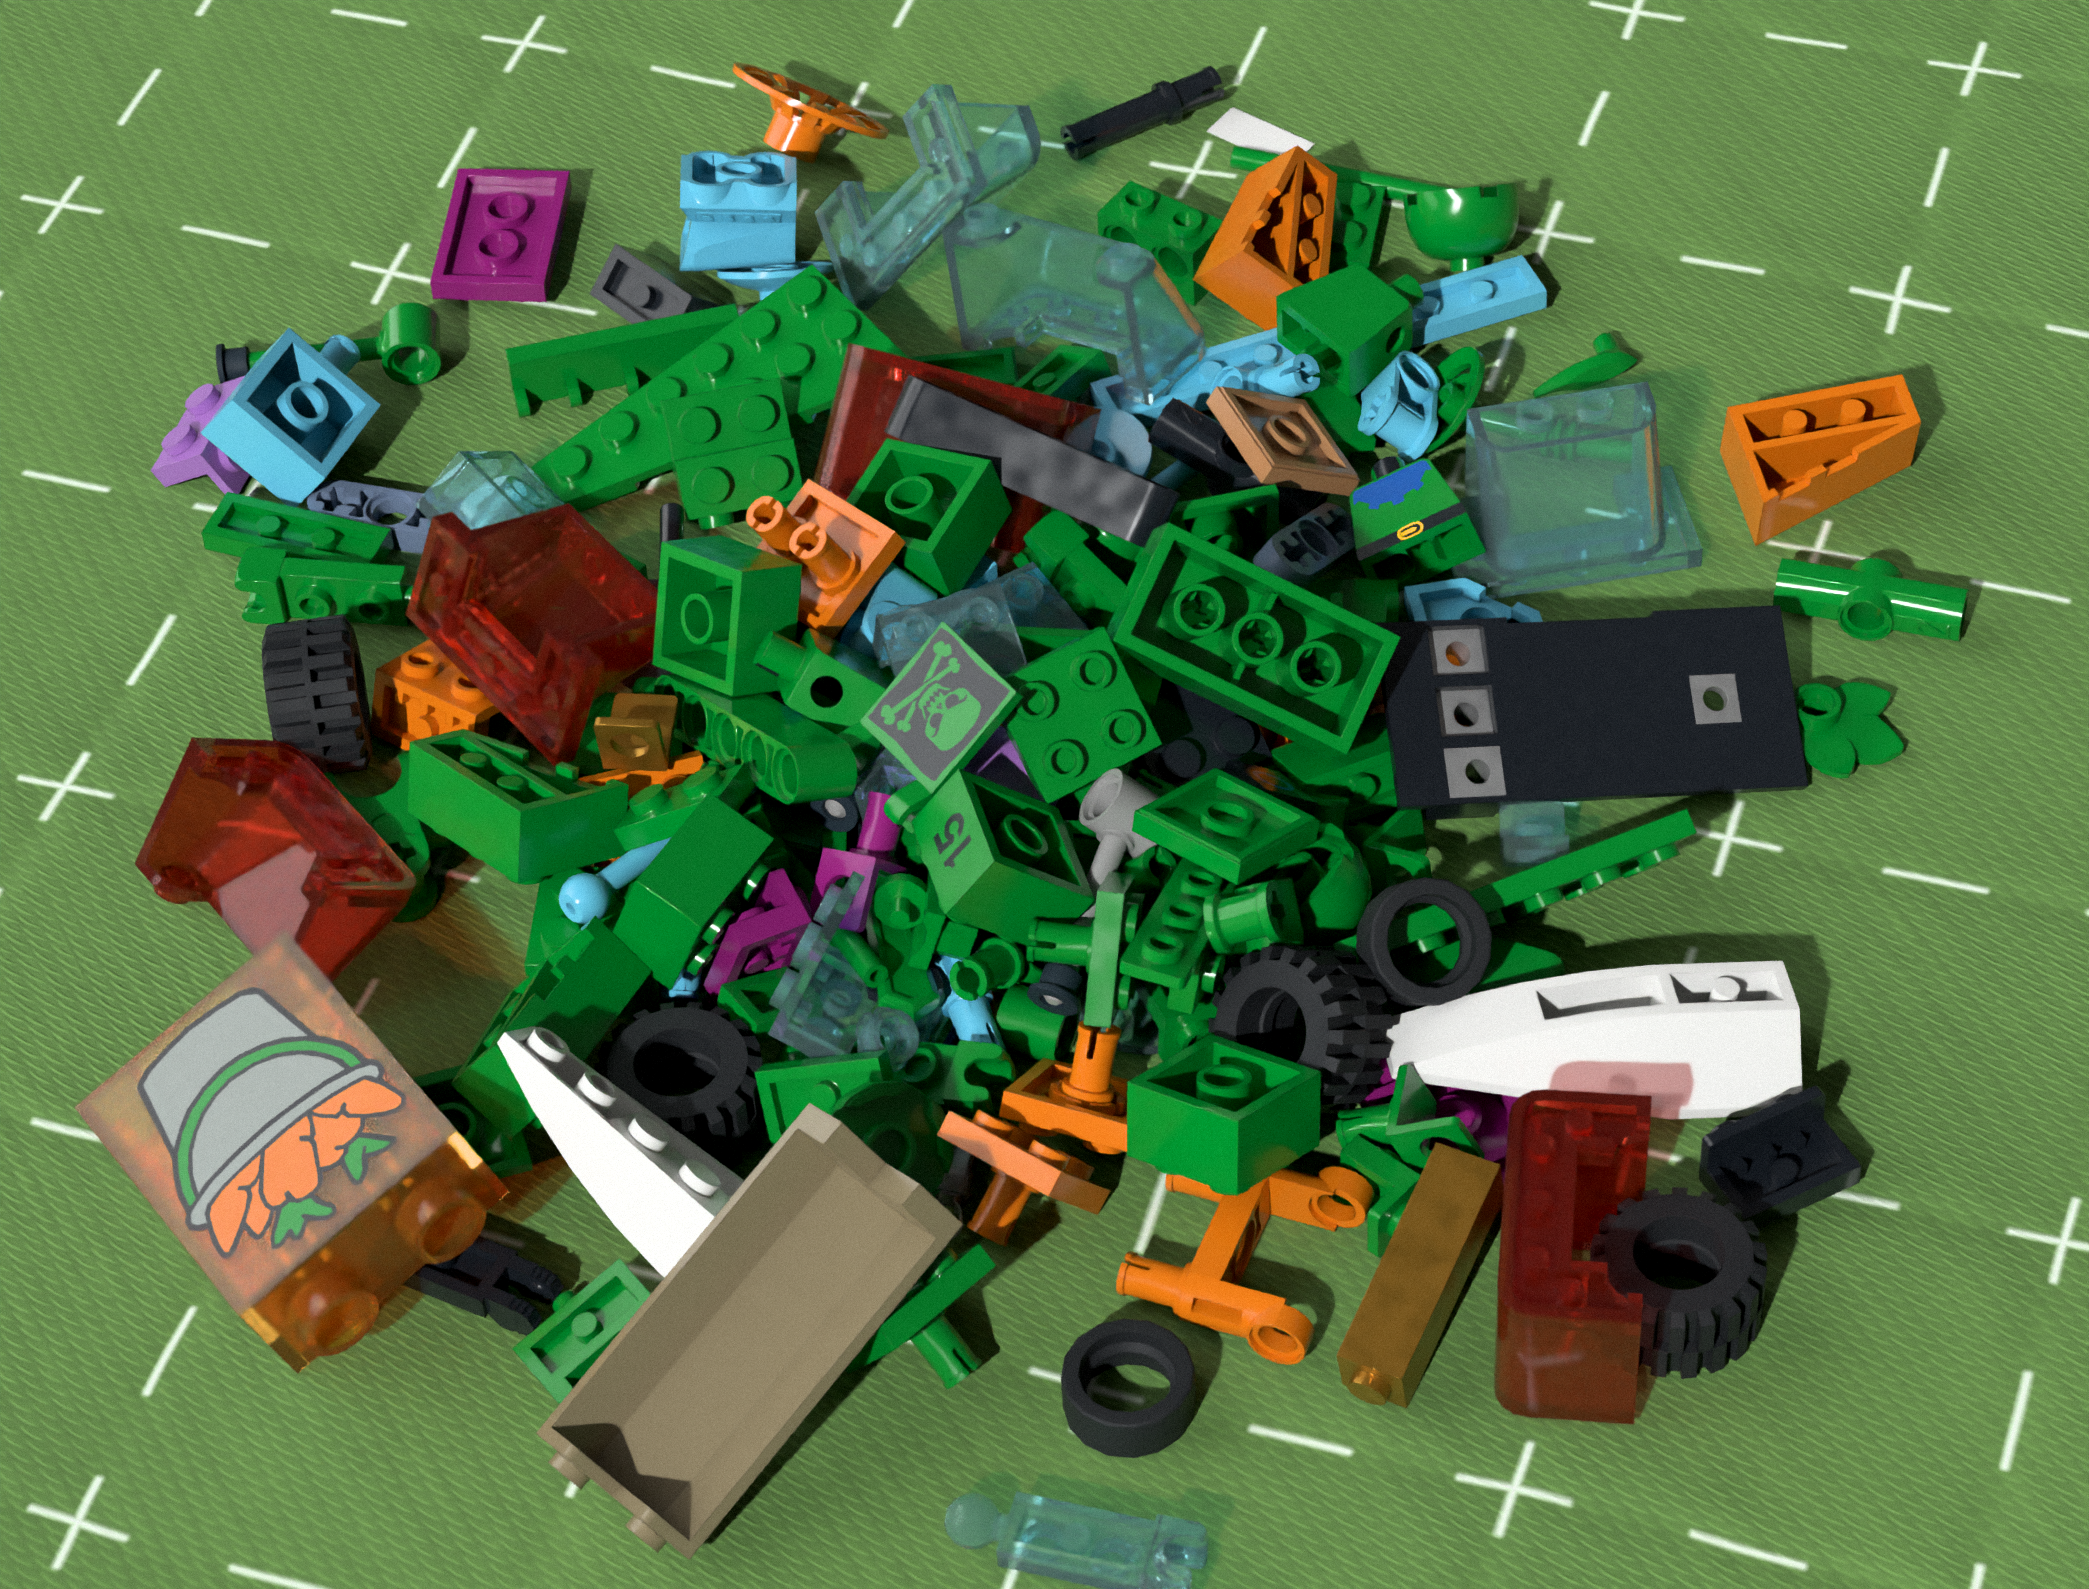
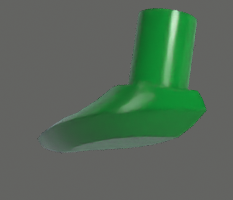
M1600 334L1593 342L1596 355L1564 369L1533 390L1534 399L1559 391L1583 390L1600 385L1629 369L1638 359L1622 351L1612 334Z

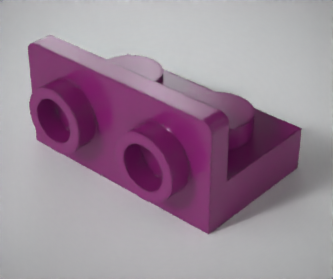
M783 868L769 872L754 908L739 914L728 925L727 932L704 982V986L715 1006H717L721 984L786 966L790 969L812 922L811 908L803 890L799 886L792 885Z

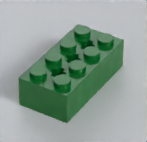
M1169 522L1152 530L1106 630L1118 656L1329 759L1348 754L1400 640V636ZM1194 600L1198 603L1194 613L1202 615L1203 618L1201 623L1188 626L1183 621L1185 615L1180 613V606ZM1251 628L1256 632L1252 641L1259 643L1260 648L1259 651L1245 654L1241 649L1243 644L1239 643V633ZM1309 657L1313 660L1309 669L1316 671L1317 677L1315 680L1304 683L1299 677L1301 672L1297 671V662Z

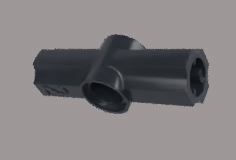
M1174 397L1163 408L1158 420L1151 429L1148 442L1206 476L1207 488L1212 496L1268 485L1260 483L1221 424ZM1277 486L1279 492V521L1290 525L1321 504L1326 503L1329 493Z

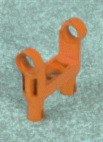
M1335 1166L1322 1169L1318 1172L1317 1176L1282 1168L1238 1196L1219 1194L1211 1190L1206 1184L1181 1175L1166 1174L1165 1186L1167 1191L1181 1192L1218 1202L1219 1205L1192 1263L1188 1262L1183 1268L1139 1256L1138 1253L1128 1251L1124 1256L1126 1263L1122 1262L1119 1268L1116 1282L1117 1294L1123 1296L1130 1295L1173 1307L1174 1315L1179 1316L1181 1321L1246 1338L1248 1344L1257 1354L1274 1363L1292 1365L1302 1361L1315 1332L1311 1321L1297 1309L1285 1305L1286 1298L1239 1286V1282L1270 1214L1334 1232L1337 1227H1358L1364 1222L1375 1196L1373 1187L1357 1172ZM1330 1195L1343 1197L1352 1205L1337 1201Z

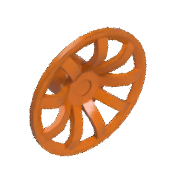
M736 62L733 65L732 71L734 74L750 85L769 94L771 108L775 110V113L763 141L789 156L808 163H815L826 135H832L842 128L877 139H886L889 134V130L875 119L831 97L827 93L811 88L787 76L742 62ZM799 91L811 96L807 104L800 101ZM829 104L835 108L829 111L828 107L824 105Z

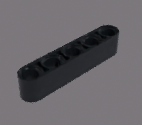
M911 374L907 376L884 432L907 443L991 460L1001 485L1145 548L1153 529L1170 522L1181 496L1180 493Z

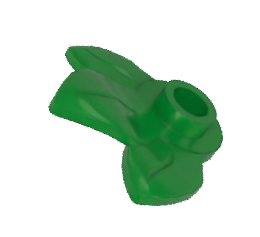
M1847 682L1834 689L1824 684L1809 683L1798 687L1794 691L1804 759L1821 773L1835 778H1849L1853 772L1855 762L1861 765H1880L1891 761L1903 753L1904 744L1901 739L1878 717L1883 713L1890 701L1891 693L1889 691L1860 682Z

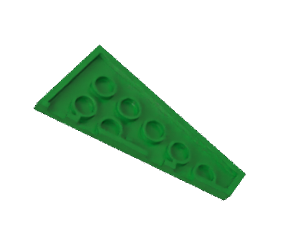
M811 264L534 464L531 470L540 486L569 516L637 491L642 480L671 469L674 473L660 402L662 400L780 378L789 428L792 431L813 423L816 413L847 401L851 408L872 400L870 393L897 382H900L903 388L908 374L921 378L918 366Z

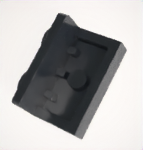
M1813 1086L1795 1095H1783L1775 1099L1768 1107L1737 1121L1728 1120L1717 1125L1702 1138L1698 1179L1709 1193L1717 1195L1716 1202L1718 1205L1723 1207L1731 1202L1742 1210L1741 1222L1752 1220L1755 1226L1760 1229L1860 1182L1861 1165L1824 1120L1826 1096L1818 1086Z

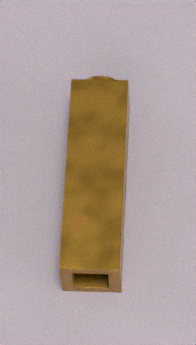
M1436 1142L1336 1355L1342 1385L1347 1386V1389L1357 1398L1373 1405H1384L1388 1401L1408 1408L1505 1197L1500 1164Z

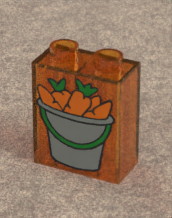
M286 930L274 938L74 1107L239 1317L297 1373L316 1357L332 1356L341 1353L359 1342L374 1325L378 1316L380 1302L426 1263H442L465 1251L481 1233L486 1221V1211L510 1192Z

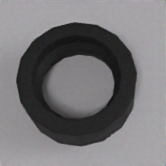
M1422 877L1385 888L1367 905L1357 926L1356 954L1359 963L1366 964L1375 974L1371 985L1373 987L1382 986L1388 999L1402 1006H1438L1462 998L1480 982L1491 959L1492 933L1484 909L1469 891L1446 879ZM1416 903L1434 904L1445 910L1455 922L1460 938L1459 957L1454 968L1443 978L1429 983L1416 982L1402 975L1393 965L1387 948L1388 929L1393 918L1405 907Z
M1119 1319L1098 1324L1078 1337L1064 1356L1061 1374L1062 1404L1069 1428L1086 1446L1107 1456L1137 1458L1158 1453L1180 1439L1193 1420L1196 1401L1195 1367L1188 1347L1171 1330L1146 1320ZM1126 1364L1146 1366L1163 1374L1170 1383V1391L1164 1399L1150 1408L1134 1412L1113 1411L1095 1403L1088 1396L1087 1387L1094 1377L1105 1370Z

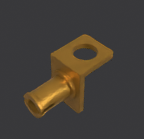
M617 694L614 698L611 717H597L594 724L603 769L667 772L679 708L677 697L674 695Z

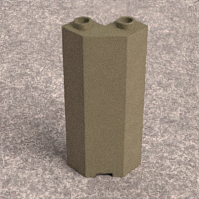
M809 1103L536 1432L540 1438L557 1451L548 1463L579 1489H582L591 1479L630 1511L633 1516L625 1526L657 1553L666 1543H669L690 1560L963 1224L922 1185L886 1164L841 1121Z

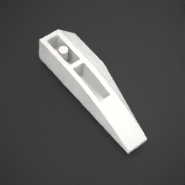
M1783 961L1645 965L1587 971L1527 981L1466 995L1442 1005L1425 1006L1392 1016V1029H1385V1042L1392 1044L1389 1058H1386L1391 1078H1397L1400 1065L1411 1064L1425 1084L1663 1119L1746 1117L1768 1107L1775 1099L1783 1095H1795L1802 1092L1800 1008Z
M535 1026L504 1032L497 1044L531 1108L563 1158L612 1223L665 1278L742 1185L744 1180L570 1053L567 1044L555 1033Z

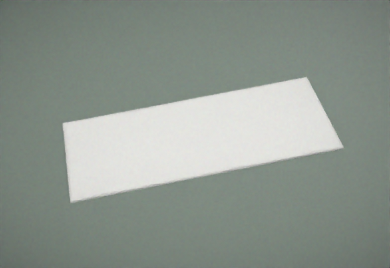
M1234 107L1228 110L1206 131L1237 146L1276 154H1283L1297 145L1307 152L1315 144Z

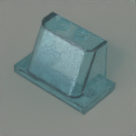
M932 84L902 116L920 164L918 170L897 192L865 191L861 181H843L814 212L843 295L860 311H868L897 280L969 236L1035 168L1040 156L1041 140L1029 106L962 103L957 101L952 85Z
M1648 382L1467 409L1465 497L1458 499L1465 507L1486 552L1452 567L1451 571L1454 579L1465 577L1485 586L1486 596L1496 599L1702 566L1703 548L1672 466L1661 467L1656 403Z

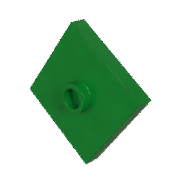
M1214 768L1137 809L1134 812L1132 831L1239 885L1315 842L1320 820L1218 768Z

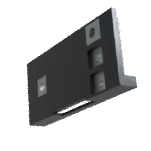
M1780 605L1653 611L1648 617L1507 623L1506 617L1376 623V625L1400 636V640L1381 679L1398 811L1424 809L1426 820L1494 817L1504 805L1805 790L1808 787ZM1446 654L1455 656L1461 666L1451 664ZM1704 692H1717L1723 699V709L1720 711L1709 709L1703 701ZM1454 715L1464 717L1469 727L1460 725L1455 720ZM1467 776L1473 778L1476 784L1471 782Z

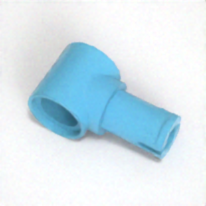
M1298 354L1277 366L1263 365L1254 370L1226 366L1214 378L1210 395L1218 386L1294 398L1318 388L1320 378L1313 377V375L1320 373L1317 361L1308 354Z

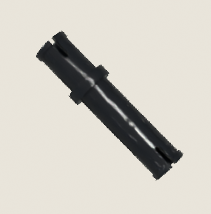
M1206 66L1202 70L1172 83L1165 80L1159 81L1152 85L1151 91L1071 125L1062 126L1061 138L1071 137L1072 139L1063 142V145L1073 160H1079L1084 155L1163 122L1169 125L1178 123L1182 120L1183 114L1224 98V88H1213V86L1222 83L1221 78L1212 66Z

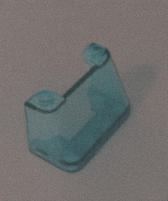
M979 203L968 207L964 214L960 215L942 230L961 343L964 350L992 349V341L1008 337H1016L1017 346L1027 348L1042 334L1094 349H1102L1104 352L1118 355L1116 357L1119 376L1124 377L1123 383L1126 399L1149 406L1195 367L1206 355L1207 346L1204 327L1153 254L1136 244L1123 243L998 208L991 203Z

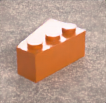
M1298 145L1247 174L1193 280L1263 330L1267 331L1277 328L1276 296L1326 276L1329 273L1337 174Z

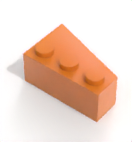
M1902 374L1727 407L1720 453L1755 546L1911 466L1921 419Z

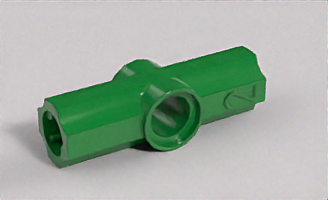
M1782 558L1777 573L1773 606L1780 605L1781 611L1837 620L1845 633L1862 641L1883 639L1891 630L1960 641L1969 589L1904 579L1896 566L1879 558L1859 560L1850 569Z

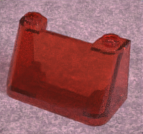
M192 737L134 863L149 882L153 884L155 893L162 899L174 904H186L189 901L208 902L264 966V968L254 969L249 974L245 983V989L249 987L262 988L295 1017L303 1014L406 906L416 886V877L316 765L294 747L271 740Z

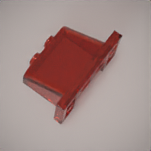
M569 503L470 530L453 512L432 517L406 615L556 767L561 762L568 763L575 760L592 701L653 660L658 590Z

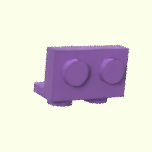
M245 376L215 386L210 383L205 384L188 397L185 402L186 411L177 427L171 430L163 439L161 444L163 450L151 469V472L164 487L207 474L224 494L227 492L240 493L250 474L205 438L201 431Z

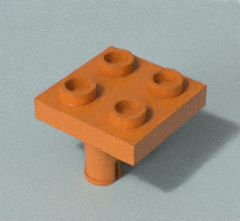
M810 479L806 481L787 508L773 497L762 496L750 505L746 514L748 525L763 539L758 545V549L802 564L801 596L799 599L797 624L807 630L809 628L814 629L832 639L837 636L906 543L894 530Z

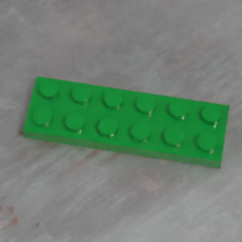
M1684 809L1470 891V894L1484 909L1490 928L1506 922L1503 913L1508 924L1543 911L1545 907L1564 900V897L1567 902L1598 890L1603 885L1621 877L1627 879L1655 868L1660 863L1681 855L1677 843L1697 832L1688 810ZM1433 905L1392 921L1388 929L1387 948L1393 965L1395 967L1404 965L1428 952L1447 945L1444 935L1447 936L1449 944L1460 940L1455 922L1448 913ZM1357 935L1330 945V947H1334V950H1346L1355 955L1356 964H1360L1356 954Z

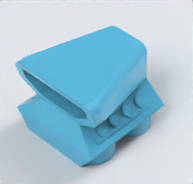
M698 151L688 155H681L680 209L687 216L681 235L680 271L694 272L795 264L796 157H789L775 152H756L746 156H732L720 151Z

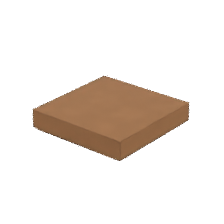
M1216 386L1207 399L1206 404L1261 484H1276V486L1350 496L1360 482L1357 473L1306 400Z

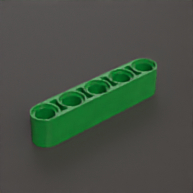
M664 674L657 678L653 694L674 695L678 699L679 708L674 737L699 750L700 753L710 759L718 761L727 769L744 764L756 787L785 804L847 798L852 795L857 781V764L851 746L841 737L764 693L731 697L676 674Z

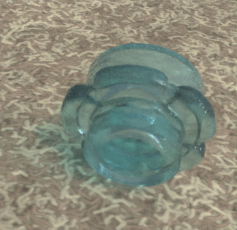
M878 1007L874 1010L873 1014L870 1012L863 1014L857 1022L855 1035L857 1037L858 1053L888 1050L893 1073L901 1070L907 1064V1060L916 1053L919 1045L918 1029L912 1018L905 1012L889 1007ZM880 1035L884 1037L886 1046L882 1045Z

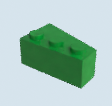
M466 729L410 741L408 813L433 828L435 833L450 839L467 850L472 857L484 861L504 874L509 881L517 884H537L542 882L545 876L624 855L625 850L613 830L628 810L629 784L610 779L606 782V785L599 787L579 780V767L561 762L556 765L555 772L529 763L528 750Z

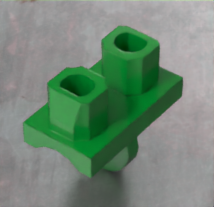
M903 873L889 875L878 883L874 890L872 905L876 917L883 924L891 928L904 930L912 928L908 966L927 971L933 953L958 960L970 956L978 927L970 924H958L943 913L938 905V895L930 873L927 886L921 879L911 874Z

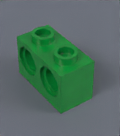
M1129 181L1097 212L1100 265L1192 306H1195L1209 292L1195 282L1193 278L1223 220L1133 181Z

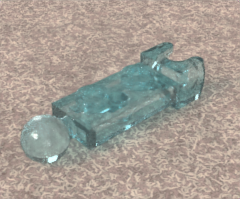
M1017 1491L1009 1514L1000 1513L993 1501L982 1494L966 1493L952 1501L946 1510L944 1520L945 1529L955 1545L964 1549H981L991 1544L993 1540L998 1541L999 1544L996 1551L999 1567L1101 1589H1192V1572L1189 1568H1203L1208 1558V1533L1201 1523L1157 1514L1154 1521Z

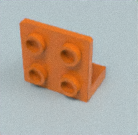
M454 627L448 628L376 669L371 715L372 735L406 751L410 750V741L461 729L488 737L490 717L547 684L549 671L528 661L524 655L518 652L504 650L478 638L470 630Z

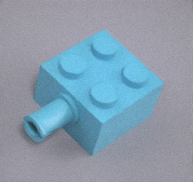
M288 328L257 360L201 431V434L288 506L297 507L328 476L380 407V404L346 376L361 358L360 351L352 340L342 335H332L325 342L323 349L319 353L293 330Z

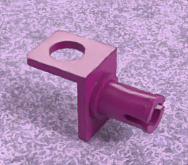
M869 791L867 797L869 800L857 848H850L849 852L823 847L809 903L812 915L811 923L858 933L862 932L866 926L878 876L887 877L903 873L911 874L922 880V873L900 866V860L895 858L902 825L894 824L884 812V805L891 795ZM842 877H850L856 888L853 904L843 913H834L829 904L831 887Z

